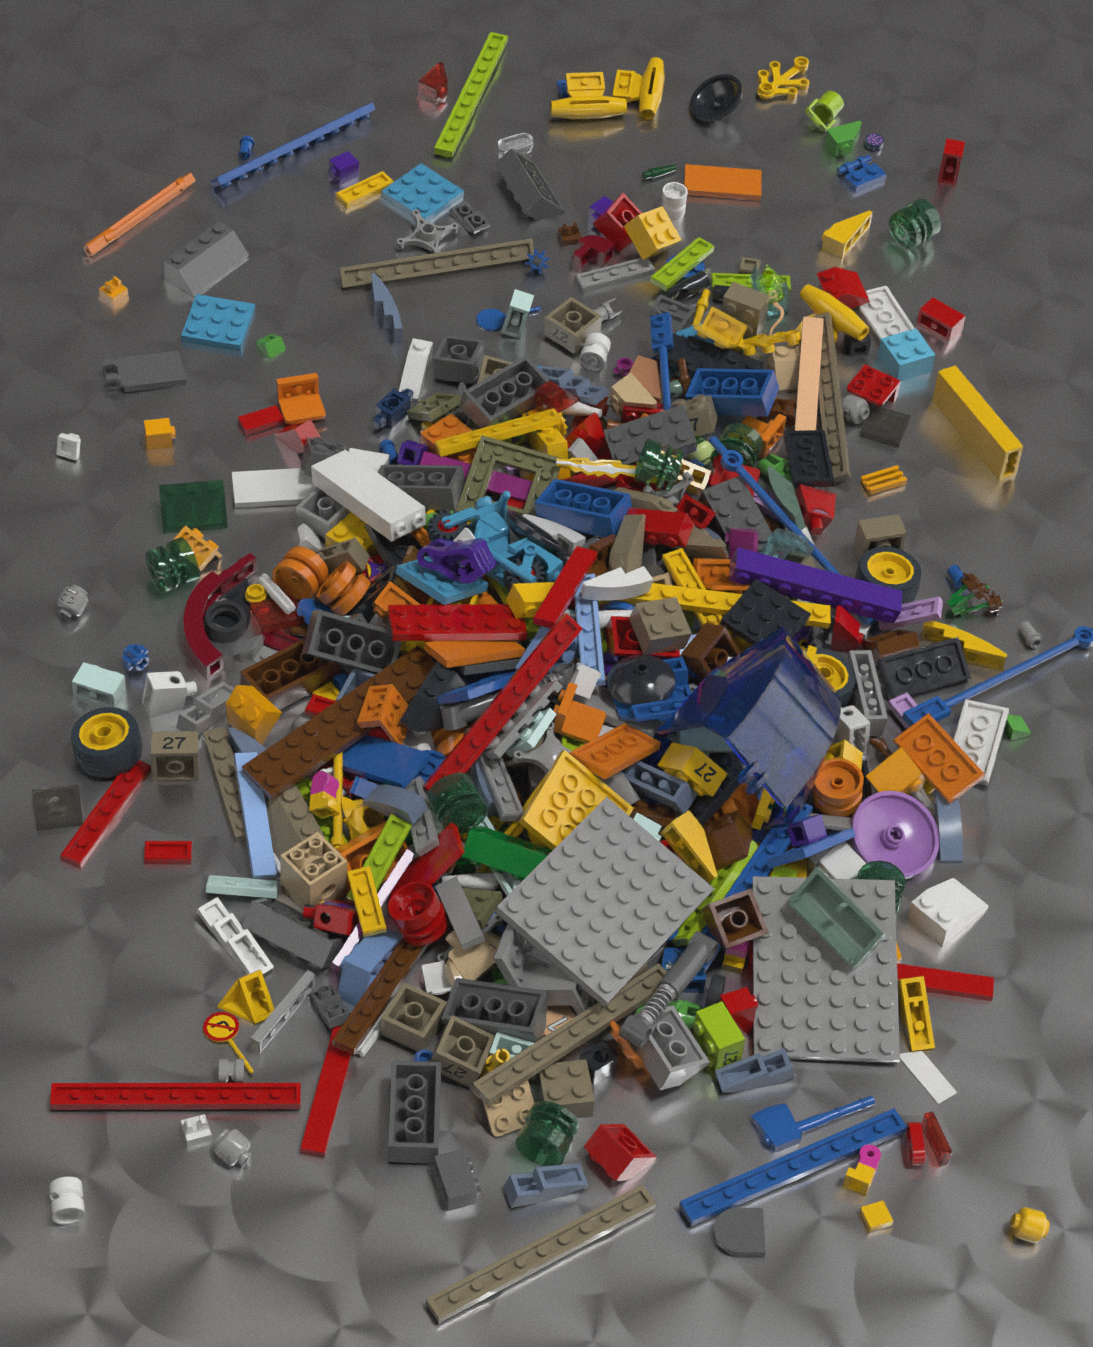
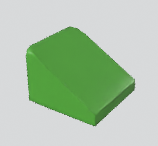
M269 334L255 342V345L269 358L286 350L282 337Z
M1008 714L1004 730L1010 740L1031 735L1021 716Z

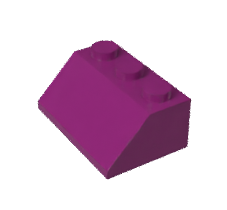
M729 527V532H725V544L728 545V559L732 558L737 547L757 552L759 532L751 528Z

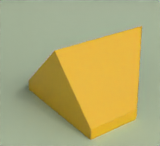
M259 969L238 978L217 1007L254 1024L267 1019L274 1011V1006L262 971Z

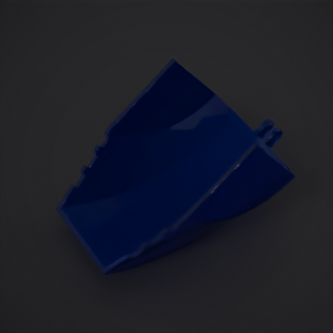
M780 627L761 639L760 642L745 649L738 656L732 657L722 666L713 669L657 732L659 735L704 726L721 736L746 765L745 769L737 777V782L743 784L752 774L755 776L754 780L745 790L747 794L752 795L762 785L775 800L773 805H768V809L772 811L768 823L763 822L760 830L789 827L805 805L834 739L840 720L841 701L838 692L784 627Z

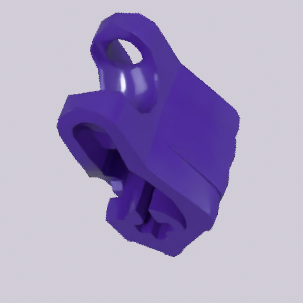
M482 538L458 542L436 539L431 541L429 545L421 548L417 554L419 565L438 571L447 578L459 581L460 583L478 581L497 564L487 542ZM428 552L429 557L433 559V561L429 562L425 560L424 553ZM461 559H464V560H462V561L459 563V565L457 564L456 561H459V560H461Z

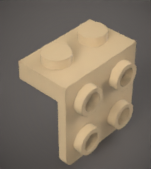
M528 1080L489 1105L483 1101L491 1133L496 1137L532 1125L538 1121ZM473 1090L474 1096L480 1098L478 1094Z

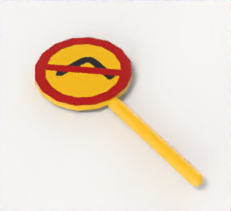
M228 1012L211 1014L203 1024L205 1036L214 1042L223 1043L228 1041L239 1059H244V1066L252 1074L254 1072L252 1067L232 1040L239 1032L240 1025L238 1019Z

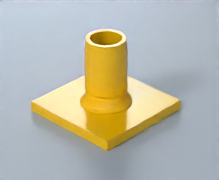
M563 750L557 756L519 823L528 829V836L532 843L554 850L606 797L629 816L634 808L566 750Z

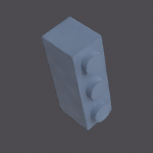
M641 761L628 766L624 772L636 792L683 814L687 812L697 796L687 782Z

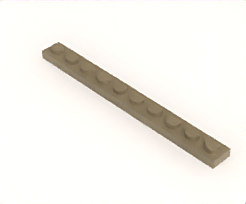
M531 238L338 269L341 287L345 288L371 284V273H375L384 282L530 259L527 254L534 255L533 239Z
M827 312L813 318L824 319L818 394L822 429L825 430L834 483L851 478L832 317Z
M659 963L627 983L605 1007L599 1002L475 1081L472 1089L487 1105L493 1103L611 1026V1021L617 1022L648 1002L667 971Z
M642 1184L427 1297L426 1305L438 1323H441L655 1209L656 1202Z

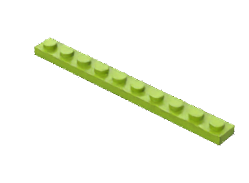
M490 32L434 147V154L453 157L508 42L507 35Z

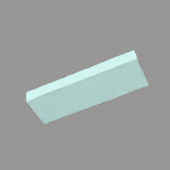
M210 875L206 884V893L277 899L279 891V881Z

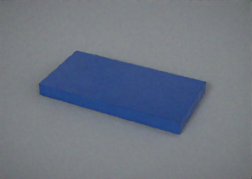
M515 672L500 674L438 695V704L469 700L501 689Z
M365 735L343 751V771L405 789L431 760L428 752Z
M850 828L829 834L823 839L797 846L767 860L769 869L807 858L856 836L854 829Z

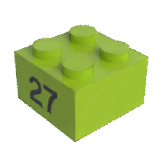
M723 1002L696 1011L695 1022L693 1023V1037L710 1061L706 1067L710 1068L714 1075H716L715 1070L742 1059L745 1037Z

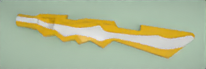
M556 458L555 464L556 467L568 468L574 473L582 472L587 476L595 474L599 477L605 474L614 479L619 474H623L655 484L672 470V467L667 465L637 462V466L622 465L620 460L601 459L589 461V458Z

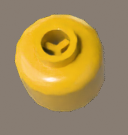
M1022 1207L1017 1213H1013L1010 1220V1227L1013 1228L1014 1236L1028 1242L1038 1243L1041 1239L1046 1238L1049 1231L1050 1222L1047 1220L1045 1213L1028 1207Z

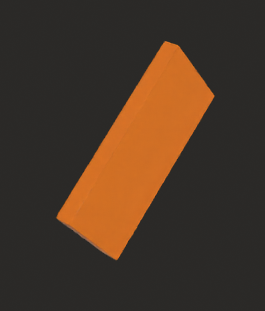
M685 164L684 186L687 188V195L761 201L762 170Z
M514 640L425 642L424 650L446 668L522 657L525 653V648Z
M929 713L893 740L898 748L902 747L924 777L949 804L985 778L984 772Z
M623 723L569 752V754L592 773L607 779L659 750L661 742Z

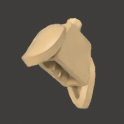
M453 930L445 938L453 947L448 953V961L445 965V973L450 986L453 987L456 978L480 981L496 967L494 954L502 938L489 932H482L486 941L463 950L457 934Z

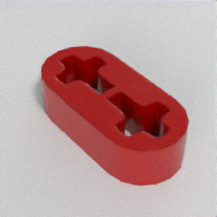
M907 1122L906 1140L910 1165L924 1166L925 1146L921 1122Z

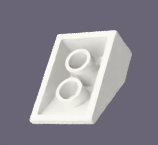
M951 878L925 890L913 900L907 919L943 947L988 909V905L955 878Z

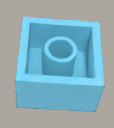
M915 328L881 338L878 357L892 377L903 381L932 372L935 353Z

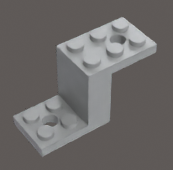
M507 924L505 931L502 933L498 949L495 951L494 961L510 986L545 990L548 993L547 1006L572 1005L577 1015L598 1003L595 998L543 953H535L528 940L511 925Z

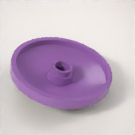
M882 791L866 798L855 810L850 824L856 836L851 838V843L854 851L872 869V872L892 880H907L923 873L935 860L939 849V831L931 813L917 799L897 791Z

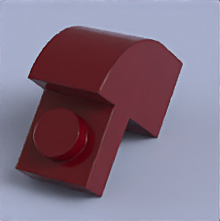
M588 235L580 238L577 249L572 255V269L579 272L589 262L603 268L614 258L615 243L598 235Z

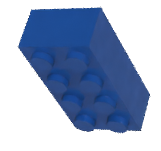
M697 368L685 398L687 401L692 400L697 395H711L717 415L768 417L778 393L779 385L774 370Z
M554 479L534 502L536 517L553 521L576 532L604 538L611 534L617 536L624 516L627 515L629 508H632L631 495L628 493Z

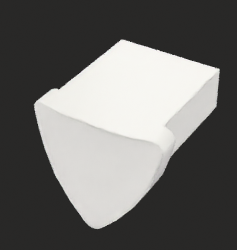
M304 523L298 527L300 537L298 546L312 551L321 548L318 533Z
M577 663L570 681L578 685L575 694L590 699L597 680L602 674L583 663Z

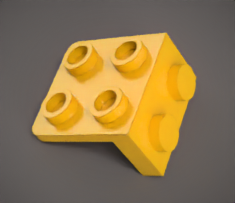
M712 306L703 324H695L693 328L697 330L696 334L700 337L713 339L716 346L722 349L737 348L748 326Z

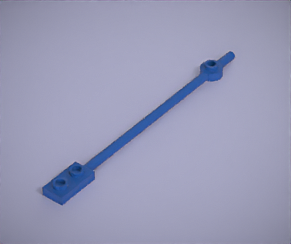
M669 312L650 317L652 350L654 353L659 352L664 411L671 407L667 350L674 349L672 316ZM665 482L662 487V490L670 488L674 485H672L669 482Z
M712 436L708 442L722 456L720 460L721 466L729 472H736L825 571L840 574L743 468L742 455L737 451L727 450L715 436ZM857 615L866 626L878 621Z
M1086 626L1077 627L1073 638L944 701L939 696L931 698L903 712L902 719L911 727L929 713L936 722H939L950 716L952 711L950 707L965 701V699L967 700L1075 646L1082 648L1091 647L1093 645V628L1091 629Z

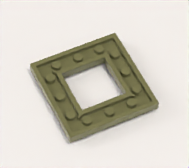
M482 435L456 511L460 512L470 507L476 510L475 505L480 498H484L495 464L497 463L535 474L524 510L507 505V511L512 510L521 516L524 514L536 516L534 502L549 484L558 478L561 467H556L555 464L556 458L559 457Z

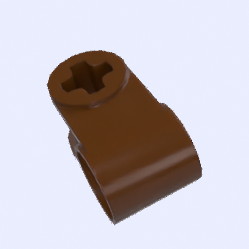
M775 398L768 417L757 416V418L762 422L769 423L770 420H774L778 414L788 416L785 427L793 426L796 418V402Z

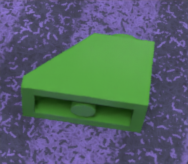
M861 121L827 129L824 144L835 158L852 153L860 136Z

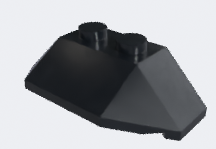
M395 565L391 566L375 579L359 602L344 616L361 613L366 622L369 623L375 615L373 612L375 608L372 604L387 584L391 581L401 589L400 578L396 574L397 567Z
M437 661L415 694L399 723L418 735L427 731L444 728L437 697L438 695L467 686L468 683L463 674L455 667L446 668Z

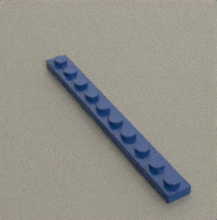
M373 102L210 180L212 187L220 185L221 188L232 184L230 180L234 178L238 181L247 177L246 172L250 170L252 173L263 169V164L267 163L269 166L279 161L277 157L281 155L284 158L294 154V149L302 150L310 146L308 142L314 140V143L325 138L324 134L328 132L330 135L340 131L339 127L344 125L347 128L355 124L354 120L357 118L361 121L370 117L369 112L376 110Z
M792 797L725 898L752 889L753 876H770L774 867L769 869L767 860L786 852L791 844L786 824L809 817L813 810L812 806ZM706 924L701 933L717 941ZM720 943L711 961L709 963H705L699 970V972L703 974L706 972V970L708 969V967L710 966V964L722 948V945Z
M895 1108L683 1199L680 1201L679 1207L690 1225L693 1226L727 1209L734 1208L860 1153V1149L865 1145L871 1144L876 1146L906 1133L907 1126Z

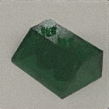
M223 480L159 485L163 534L179 533L185 525L191 530L196 528L199 531L228 528Z

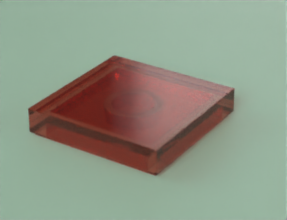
M287 595L289 599L294 603V606L297 608V603L293 595ZM273 599L250 603V610L261 633L304 624L303 616L299 617L296 609L291 614H286Z

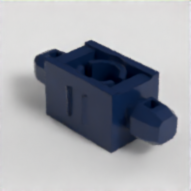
M393 388L375 405V417L372 420V426L377 429L383 426L392 429L407 415L406 411L410 409L414 392L409 388L401 392Z

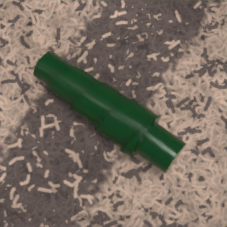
M675 164L650 168L648 171L642 172V177L644 180L658 178L659 176L676 171L677 168Z

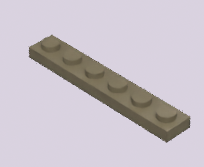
M222 727L203 731V739L235 843L246 841L234 755L226 729Z

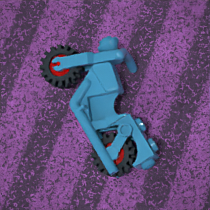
M504 491L499 501L492 503L489 496L480 498L475 505L476 510L472 507L460 512L454 510L453 513H450V510H446V513H443L442 510L439 511V515L435 513L433 518H430L428 535L431 541L436 539L454 541L465 527L469 528L476 539H484L497 563L485 575L507 588L508 593L513 584L545 583V578L546 582H555L563 569L562 560L527 540V538L508 545L510 542V525L507 522L506 513L507 502L510 498L509 491Z

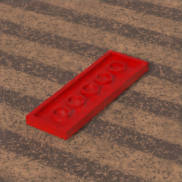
M508 604L388 605L387 613L393 641L527 639L524 618L517 619Z

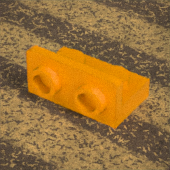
M186 525L169 544L173 550L200 571L207 566L214 556L219 559L222 557L217 551L219 548L217 544L210 539L206 542L202 539L204 535L196 528L191 530Z

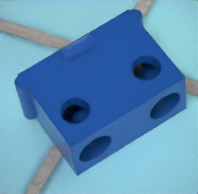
M356 776L349 792L355 794L357 798L363 799L371 793L377 784L370 782L369 778L364 777L362 779Z

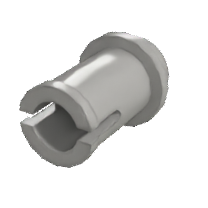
M1024 621L1019 625L1018 630L1026 639L1028 647L1037 648L1042 644V635L1035 631L1029 621Z

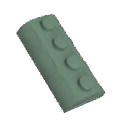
M707 721L705 726H696V722H683V726L677 727L676 743L697 747L703 753H767L770 750V745L768 744L772 743V729L770 725H765V721H751V726H742V721H728V726H719V721Z
M816 867L787 900L789 902L788 905L847 965H851L853 968L864 962L886 936L820 867Z

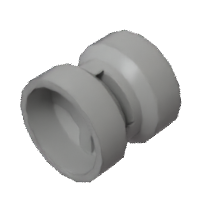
M219 1059V1083H227L229 1080L235 1083H244V1059H236L232 1062H229L228 1059Z

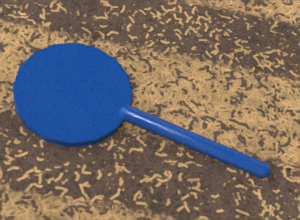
M541 307L530 308L529 313L540 311ZM485 309L478 313L476 321L479 327L484 330L497 331L503 328L507 314H503V312L497 309Z

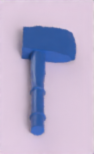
M872 1095L863 1099L859 1098L855 1102L839 1108L835 1107L831 1111L817 1114L798 1122L795 1121L786 1103L767 1107L751 1115V1118L760 1132L765 1146H769L776 1153L800 1144L802 1139L801 1133L875 1105V1099Z

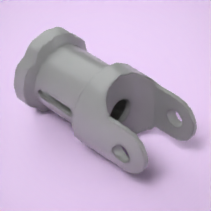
M616 299L608 300L600 304L599 308L593 310L602 316V321H609L621 314L622 311L615 314L609 303Z

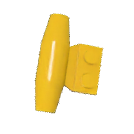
M658 57L651 58L643 76L637 74L636 71L617 70L612 97L624 98L626 102L630 103L639 99L640 116L645 120L653 119L662 99L665 81L663 60Z
M603 72L566 73V89L570 97L550 101V115L557 118L572 120L604 119L623 115L627 112L626 99L603 96L605 92Z
M810 284L803 287L800 292V298L814 312L807 317H815L829 312L832 317L835 343L837 342L839 331L859 341L867 336L869 327L853 310L831 294ZM802 320V322L799 324V326L795 329V330H800L801 336H802V323H803V320Z

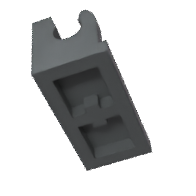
M830 612L831 624L829 628L811 627L808 646L830 650L835 613Z

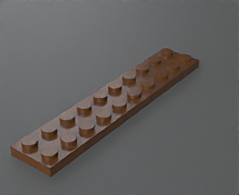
M416 646L244 764L242 772L272 801L370 733L373 728L378 727L361 728L357 723L369 686L393 684L409 705L436 662L419 646Z

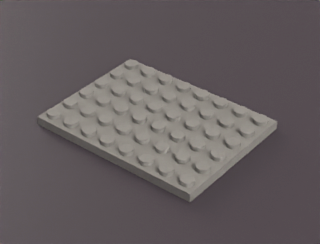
M606 797L496 907L494 912L605 1007L712 893L714 888Z
M753 876L752 891L769 932L766 935L753 939V995L758 1002V1009H756L753 1024V1055L760 1053L763 1057L785 1048L790 1060L899 1063L895 880L831 879L886 934L884 940L860 965L853 968L851 965H847L788 905L789 902L787 900L807 878Z

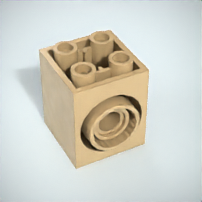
M318 831L280 855L281 889L302 911L305 904L317 906L323 899L338 901L347 895V860Z

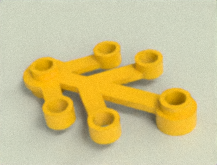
M802 56L796 57L793 67L781 76L780 63L777 61L770 62L769 71L773 75V82H768L769 72L767 70H759L757 79L761 84L757 88V95L763 99H770L774 95H786L789 99H796L798 89L802 91L808 90L809 80L805 78L799 80L789 79L797 73H805L808 69L809 60ZM780 86H787V87H789V88L787 89V88H778V87H780Z
M790 330L787 332H777L769 336L767 334H758L744 340L742 337L737 348L729 349L734 352L743 350L744 355L748 356L756 353L755 346L762 348L765 354L775 351L774 343L788 342L790 346L799 344L801 332L800 330Z

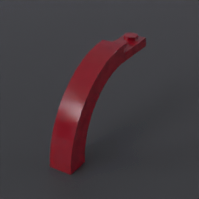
M252 553L240 558L234 565L224 569L219 575L211 571L196 585L187 600L183 616L185 646L192 664L206 680H209L223 670L224 662L223 654L214 647L205 633V612L209 606L217 602L223 595L257 572V560Z

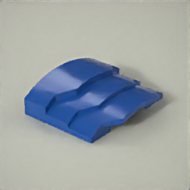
M683 657L663 660L672 668L676 680L674 692L669 699L631 705L630 707L620 703L612 696L619 718L635 722L669 720L681 723L704 719V708L698 695L693 696L689 688L688 669Z

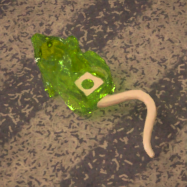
M766 264L762 276L759 278L763 286L761 292L769 295V304H773L781 312L779 319L770 330V335H772L774 328L784 317V309L778 304L785 297L781 286L784 280Z

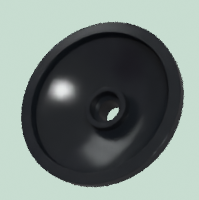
M729 74L716 75L707 79L697 87L691 97L690 108L693 115L697 119L706 122L717 121L727 117L740 104L743 97V86L737 77Z
M512 510L507 511V522L510 525L511 531L518 539L527 538V540H530L547 552H558L562 549V545L543 529Z
M633 655L621 659L612 666L607 678V685L611 695L620 703L630 707L631 705L669 699L674 692L676 682L672 668L663 660L649 655Z

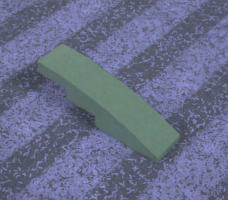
M771 466L768 467L770 484L778 506L800 530L804 529L806 526L793 484Z

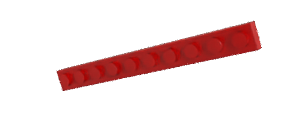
M567 613L560 617L422 786L438 802H442L581 632L583 628Z
M51 1083L50 1109H301V1083Z

